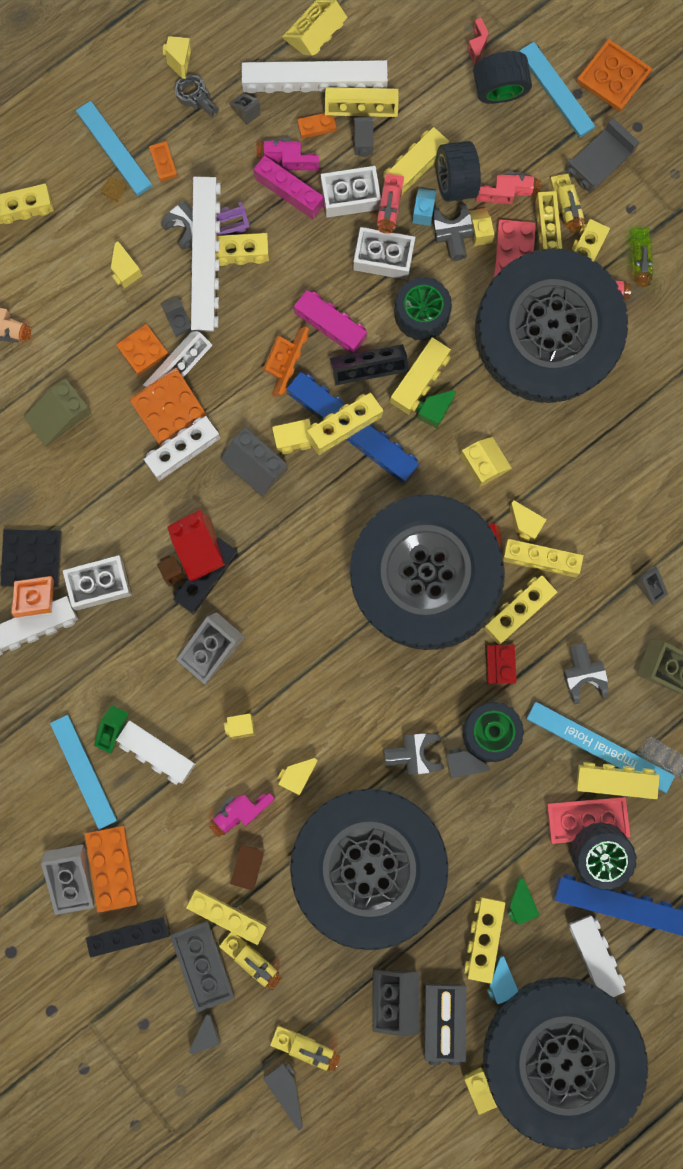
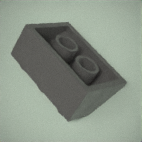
M246 427L232 440L221 458L228 467L262 497L288 470L287 464Z
M373 970V1032L396 1036L419 1034L418 971Z

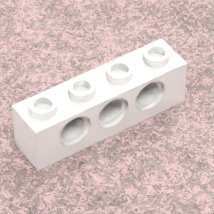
M206 416L196 419L191 427L180 430L175 438L164 441L161 445L162 447L146 454L144 461L158 481L220 439L219 433ZM196 433L202 435L199 440H193L192 436ZM179 444L186 445L183 451L177 450ZM163 455L171 456L168 461H161Z

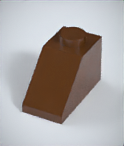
M168 555L160 559V563L157 566L169 587L185 580L186 577L175 556L170 557Z

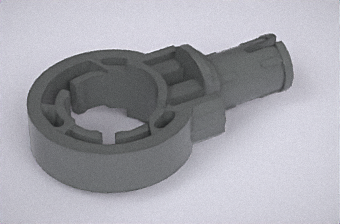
M190 74L186 75V79L180 78L176 82V97L182 105L192 106L195 110L198 107L199 109L202 108L211 117L215 116L212 112L217 115L219 108L209 100L211 94L206 90L205 83L201 77ZM193 82L198 87L192 94H183V90L190 85L192 86Z

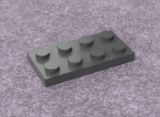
M209 921L170 935L196 1013L235 998Z

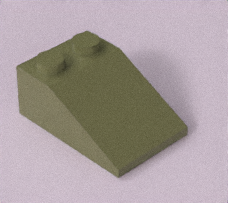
M65 378L52 387L24 418L45 446H48L89 416L91 411Z
M651 639L637 675L683 695V651L666 642Z

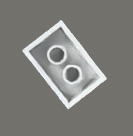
M375 166L321 174V188L324 196L326 218L379 210L381 196Z
M360 227L353 270L408 280L415 237Z
M119 555L63 570L71 606L76 611L132 596L123 559Z

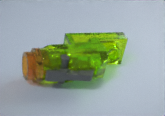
M631 228L630 266H632L633 281L638 287H646L651 284L653 277L650 228Z

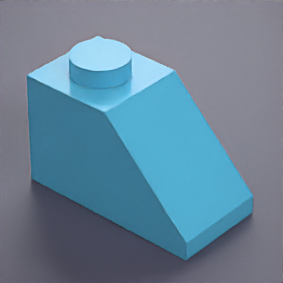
M418 188L412 223L431 226L436 190Z
M503 955L498 956L492 984L488 983L490 988L487 989L491 1001L495 1000L497 1004L509 1000L514 994L519 992Z

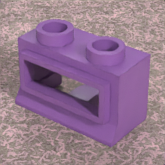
M238 202L239 207L229 210L228 207H224L221 209L222 212L217 214V221L220 222L240 216L243 218L242 222L220 228V233H217V236L229 235L228 233L231 232L243 233L247 227H250L242 202Z

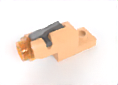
M0 308V341L28 342L31 338L32 328L25 323L11 319L7 309Z

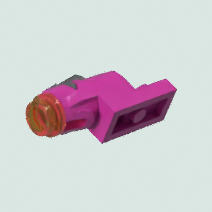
M289 137L257 143V159H262L265 155L275 162L282 160V166L285 170L319 171V155H301V143L292 141Z
M264 793L256 800L258 804L255 806L246 795L237 796L236 798L229 797L215 814L214 819L211 820L212 823L209 825V828L220 837L233 827L239 825L240 820L247 826L275 798L271 793L268 795Z

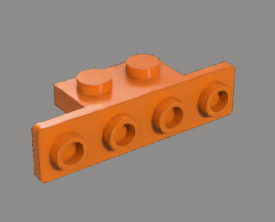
M300 328L293 343L280 336L276 337L263 368V371L278 378L272 396H281L287 390L288 385L286 383L294 373V364L301 356L302 352L300 350L308 339L307 333L309 328Z

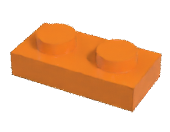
M325 113L297 119L301 139L337 131L334 116L325 115Z
M167 141L149 146L160 182L178 177Z

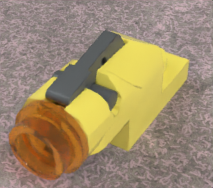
M569 173L551 177L552 190L557 192L559 214L562 213L566 227L570 232L581 230L584 228V215L575 186L571 184Z
M230 932L219 946L265 988L269 987L273 990L282 979L279 975L280 972L239 935Z
M279 1025L270 1045L289 1053L292 1057L326 1071H335L341 1056L336 1054V1051L316 1043L314 1039Z

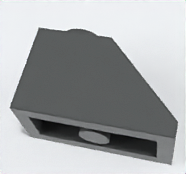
M373 117L354 118L355 156L367 157L373 155Z
M461 748L449 750L450 754L446 755L450 779L490 771L488 765L467 751L461 752Z

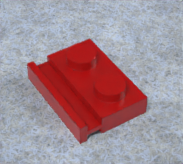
M487 645L488 685L516 684L515 645Z

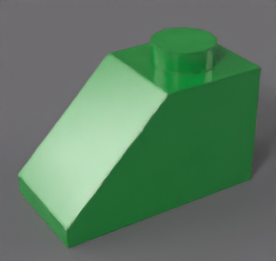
M452 390L427 397L425 402L421 401L417 408V412H419L418 419L437 429L452 404L456 391Z
M111 705L101 719L94 746L111 754L118 742L116 739L125 728L129 713Z
M518 878L508 903L509 910L507 914L511 922L515 921L517 925H520L540 916L524 878Z

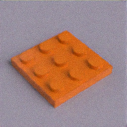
M608 39L577 78L576 83L621 112L650 75L653 68Z
M174 368L129 398V401L160 447L164 441L176 437L180 430L191 427L196 419L207 416L177 368Z

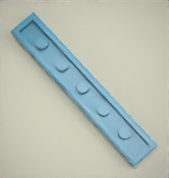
M535 42L521 49L519 52L527 56L530 71L577 136L581 138L594 130V123Z
M89 101L77 109L76 113L137 197L153 187L94 104Z
M69 715L50 723L98 829L100 830L118 821Z

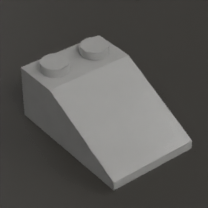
M216 612L206 617L176 660L205 685L235 652L245 636Z
M84 844L45 851L41 865L55 915L94 908L89 865Z

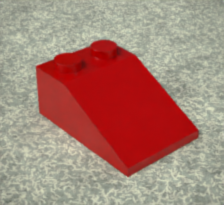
M198 510L167 526L172 544L191 582L225 565L211 519L202 510Z

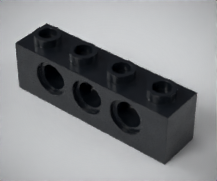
M403 344L330 358L335 386L409 372L408 358Z
M219 537L217 541L225 565L210 572L206 580L198 578L191 582L188 576H186V582L183 587L179 586L173 594L175 603L192 615L197 612L238 555L236 549ZM195 586L198 588L197 594H188L191 587Z
M167 916L91 935L86 937L89 956L91 958L170 937L171 931Z

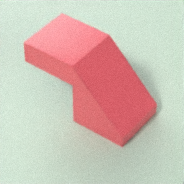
M482 18L474 22L473 31L477 38L470 40L468 43L467 51L474 65L481 58L489 34Z

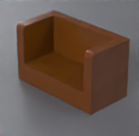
M241 845L230 884L253 891L265 851Z

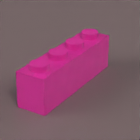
M265 155L253 169L255 180L311 219H314L324 207V196Z
M306 290L294 305V313L351 354L356 353L367 339V332L364 326L352 322L347 314L338 312L336 307L330 302L325 303L316 292L311 293Z

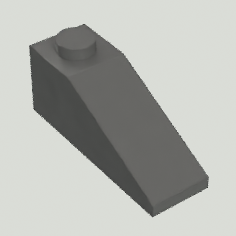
M283 1061L265 1074L263 1079L297 1129L301 1130L303 1122L296 1077L294 1076L296 1072L290 1063L286 1064Z

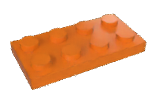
M125 826L85 833L97 912L138 905Z

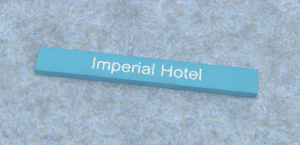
M537 702L534 703L526 719L605 762L615 765L619 769H623V766L634 767L636 771H643V768L654 769L655 773H658L660 776L658 790L667 793L675 775Z

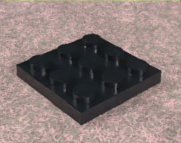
M3 529L0 586L14 587L15 581L52 576L54 580L53 588H59L62 531Z

